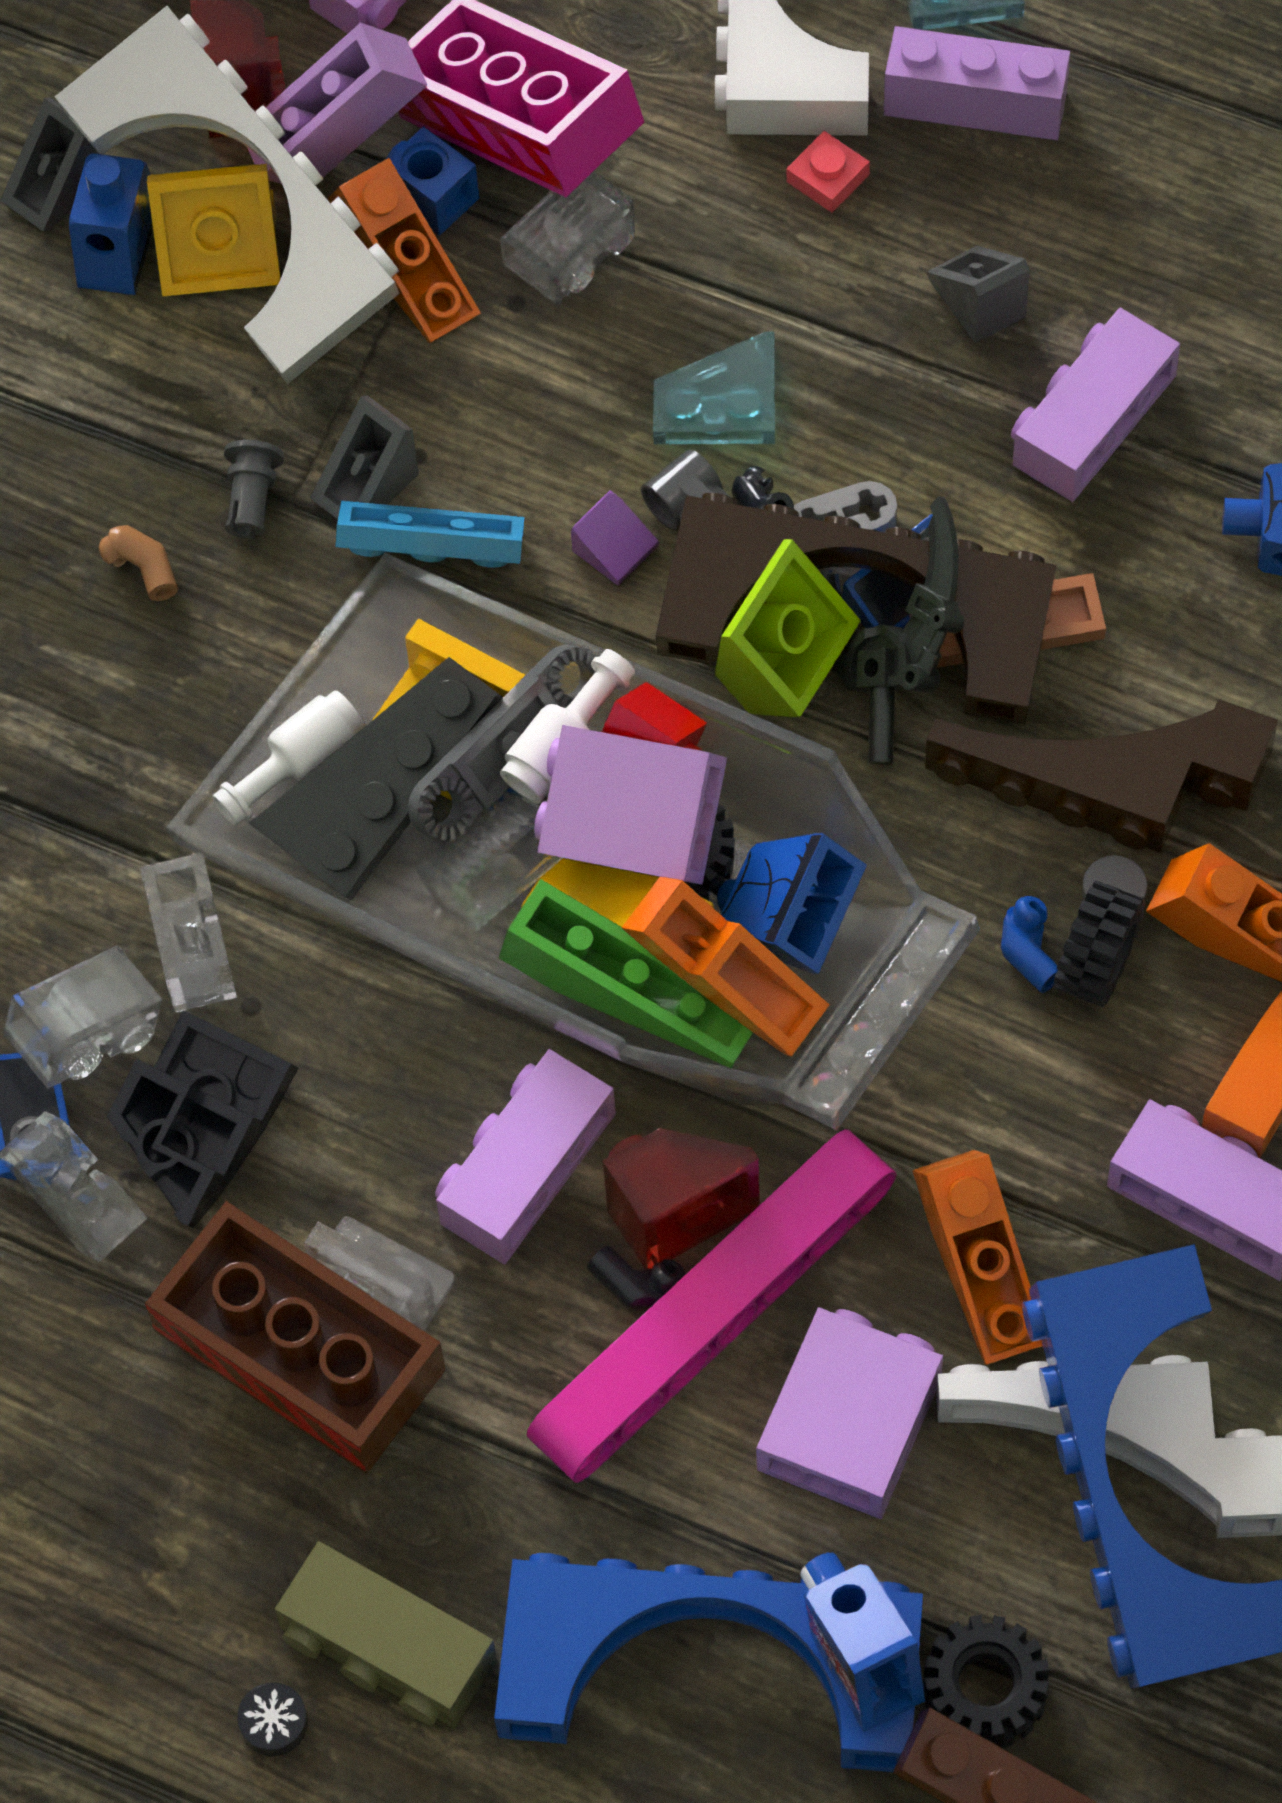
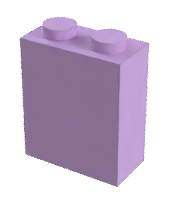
M562 725L560 738H555L552 742L547 758V772L549 776H552L547 802H542L535 819V837L540 840L537 853L702 885L727 757L700 750Z
M818 1307L756 1447L757 1471L882 1520L936 1393L938 1374H942L943 1355L934 1352L935 1349L930 1343L917 1336L901 1333L895 1337L874 1329L869 1320L855 1312L839 1309L833 1313Z

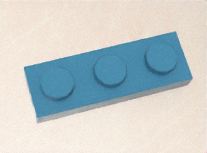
M341 501L335 547L349 548L354 554L368 557L379 556L385 552L406 553L424 562H439L447 557L472 559L477 565L496 568L505 566L507 563L520 564L524 517Z

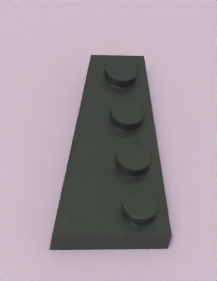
M448 657L249 824L342 896L352 901L411 822L408 813V803L414 787L503 697Z

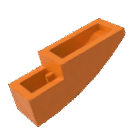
M660 876L622 926L625 932L690 986L787 1056L792 1057L830 1005L740 923L727 921L683 880Z
M1282 991L1263 1015L1228 1069L1205 1108L1202 1128L1221 1138L1231 1136L1245 1142L1254 1149L1258 1158H1261L1282 1121Z

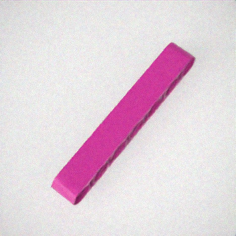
M844 1129L837 1133L550 1401L532 1421L526 1436L574 1483H579L588 1478L872 1210L892 1187L897 1176L896 1172L849 1129Z

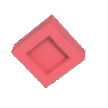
M823 131L786 168V182L833 213L869 176L870 161L826 131Z

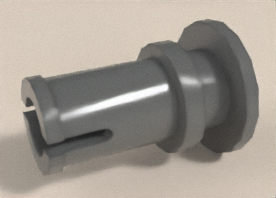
M258 440L233 441L224 447V457L232 463L227 471V479L232 483L225 529L229 534L241 538H255V535L261 537L265 534L264 521L268 488L273 487L276 481V472L273 469L284 463V452L277 446Z

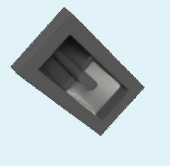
M44 98L0 199L2 203L42 231H50L72 209L85 159L92 153L99 154L63 111L60 104L53 98Z
M975 246L926 272L930 283L975 343L1026 317L1030 273L1026 259Z
M368 395L361 396L310 499L336 519L339 516L341 501L388 505L419 475L413 429Z

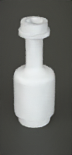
M605 649L600 657H595L591 662V666L595 671L594 675L571 704L566 708L555 704H548L542 708L504 757L507 764L500 771V775L519 795L535 804H540L549 795L552 776H549L547 772V758L552 742L555 738H560L562 725L590 730L587 727L588 722L613 690L617 688L625 691L630 686L629 680L635 674V670L618 653Z
M334 690L327 697L318 695L270 734L267 742L272 753L267 761L234 787L228 782L220 785V790L212 796L215 805L224 817L235 826L244 819L249 820L253 816L249 806L283 779L292 777L297 782L303 779L365 727L363 719L353 705L338 691Z

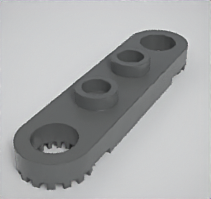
M571 645L558 646L549 651L417 783L408 803L409 818L415 829L425 836L445 841L447 839H456L457 835L464 834L466 832L464 829L467 826L470 827L473 823L472 821L484 809L488 810L510 788L500 775V771L507 764L504 757L542 708L548 704H555L566 708L571 704L595 673L591 666V662L595 658L594 654L586 649ZM569 661L576 662L580 670L579 683L573 692L564 694V690L560 689L562 682H558V679H562V675L559 673L560 671L564 672L565 668L563 666H568L570 664ZM441 790L448 791L452 798V810L446 820L435 824V819L431 818L433 812L429 811V808H433L430 802L431 800L435 801L436 797L434 795L441 794Z

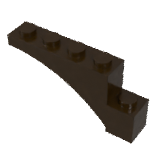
M1218 699L1215 708L1211 711L1154 730L1110 738L1052 740L1019 738L978 731L936 718L926 739L925 768L934 771L939 778L954 785L970 784L993 792L999 800L1006 804L1018 807L1029 805L1051 813L1059 822L1075 828L1087 826L1112 835L1118 843L1132 849H1143L1146 847L1161 853L1187 790L1198 794L1201 799L1213 806L1222 808L1233 806L1244 811L1248 810L1273 750L1278 720Z

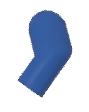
M1024 896L1019 898L1015 906L1010 907L1005 914L1001 951L1005 959L1040 993H1045L1055 985L1054 978L1058 971V965L1041 949L1044 931L1043 923L1048 918V910L1040 899L1033 896Z

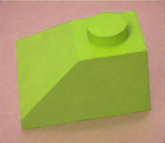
M792 539L783 540L721 636L715 676L749 714L800 718L861 622L858 616Z

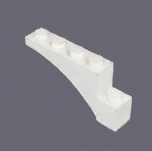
M1169 1355L1156 1358L1151 1364L1130 1365L1116 1389L1110 1406L1105 1435L1106 1454L1120 1459L1158 1480L1201 1511L1216 1525L1217 1538L1282 1535V1435L1266 1436L1265 1432L1259 1429H1239L1227 1433L1225 1438H1215L1208 1362H1191L1190 1358L1185 1356ZM1045 1361L1028 1362L1018 1366L1017 1370L990 1371L984 1365L967 1364L951 1369L950 1373L938 1374L936 1394L938 1422L987 1423L1030 1429L1053 1436L1065 1433L1059 1407L1048 1408L1043 1395L1039 1368L1048 1366Z

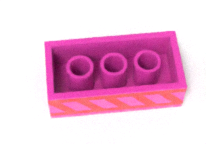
M452 0L408 41L428 86L398 111L400 118L420 128L424 126L433 134L564 197H567L644 123L628 70L475 0Z

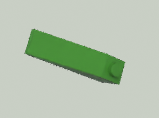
M542 879L539 880L507 930L499 959L559 994L724 1066L733 1067L753 1034L752 1031L675 974L625 932L621 926Z

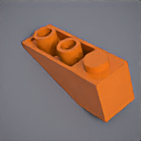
M390 158L340 185L327 198L331 203L339 197L360 222L361 226L354 233L367 249L377 243L396 265L399 272L391 278L395 281L399 294L394 299L429 344L481 314Z
M1210 843L1172 859L1146 912L1196 947L1282 982V893Z
M972 1150L912 1170L932 1235L984 1364L988 1365L1043 1346L1042 1340L1031 1341L1026 1328L1022 1302L1031 1300L1029 1293L1031 1286L989 1154Z

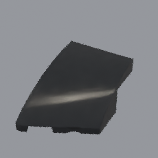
M183 1010L155 1066L153 1067L136 1058L107 1118L123 1141L127 1142L137 1155L138 1163L147 1176L160 1188L176 1213L174 1215L179 1222L194 1228L229 1185L257 1143L281 1103L299 1067Z

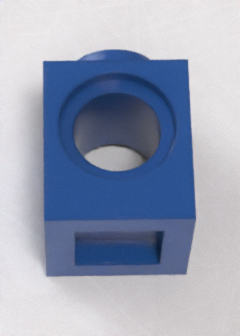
M424 126L408 141L404 140L396 144L387 156V158H390L432 231L439 236L479 199L476 165ZM424 177H433L431 179H421Z

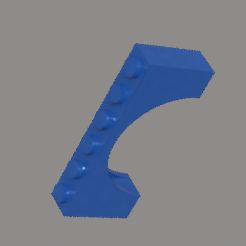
M1195 1244L1036 1282L1029 1288L1031 1300L1022 1302L1023 1316L1031 1341L1042 1340L1048 1366L1039 1368L1040 1383L1048 1408L1059 1407L1065 1433L1056 1435L1057 1450L1064 1473L1066 1475L1075 1473L1082 1500L1073 1502V1511L1081 1540L1083 1542L1093 1540L1099 1567L1090 1569L1091 1583L1100 1610L1110 1608L1117 1635L1107 1637V1644L1116 1676H1127L1130 1689L1282 1652V1580L1248 1584L1224 1582L1192 1573L1174 1564L1158 1553L1134 1529L1122 1511L1109 1479L1105 1452L1106 1424L1116 1389L1125 1372L1135 1358L1157 1337L1184 1323L1200 1319L1212 1311Z
M552 1553L532 1554L529 1560L512 1559L494 1717L498 1738L567 1744L570 1723L583 1690L595 1672L616 1650L631 1639L653 1628L680 1620L697 1618L722 1619L754 1627L784 1643L809 1666L825 1690L835 1713L841 1744V1768L893 1772L912 1732L915 1706L863 1732L810 1633L804 1598L809 1589L803 1579H801L800 1583L773 1581V1577L770 1574L755 1570L737 1571L733 1573L732 1577L708 1576L699 1567L683 1564L669 1565L665 1567L664 1572L637 1570L636 1564L622 1559H603L597 1562V1566L570 1564V1560L564 1556ZM879 1582L917 1641L919 1652L923 1594L910 1593V1589L900 1583Z

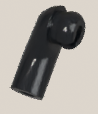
M748 467L743 476L735 477L732 483V497L738 501V505L763 509V506L767 504H778L794 509L793 501L786 493L776 492L769 494L774 487L772 477L763 478L761 474L765 470L761 467Z
M606 1246L599 1250L587 1266V1270L623 1305L629 1308L652 1307L686 1275L682 1265L671 1259H663L661 1263L654 1264L652 1269L635 1270L611 1246Z

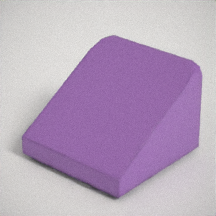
M611 490L571 530L572 551L617 586L659 546V541L626 503Z

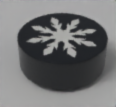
M265 1683L250 1690L241 1701L237 1713L238 1726L244 1741L252 1750L265 1756H279L292 1751L301 1743L308 1728V1715L302 1698L294 1689L281 1683Z

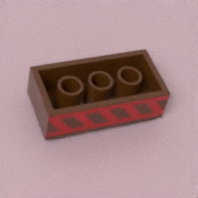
M225 1201L145 1302L155 1333L366 1475L446 1371L441 1343L228 1201Z

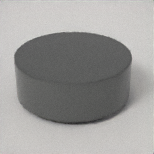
M1117 855L1102 857L1093 862L1084 875L1082 898L1084 901L1087 891L1092 887L1095 880L1146 899L1147 879L1145 873L1136 862L1129 858Z

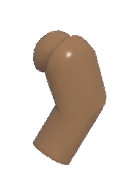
M129 525L113 527L109 530V535L101 539L99 553L107 564L113 563V566L121 567L129 561L140 568L148 596L151 600L163 601L177 593L178 587L165 548L161 543Z

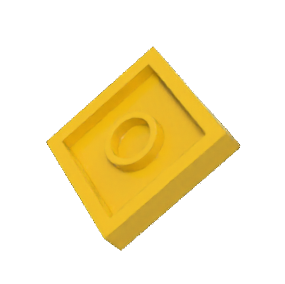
M267 163L147 176L162 297L278 285L281 279L276 240V209L273 190H270Z

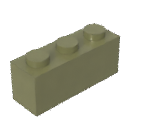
M320 1541L316 1543L275 1607L280 1628L284 1631L282 1638L288 1645L312 1659H317L320 1652L342 1664L340 1672L348 1680L370 1692H375L378 1686L401 1698L398 1705L406 1713L418 1721L431 1726L438 1719L455 1729L497 1661L494 1640Z

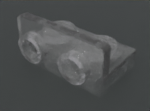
M348 1216L341 1219L335 1230L318 1221L304 1242L306 1253L423 1331L426 1330L455 1284L454 1274L451 1271Z

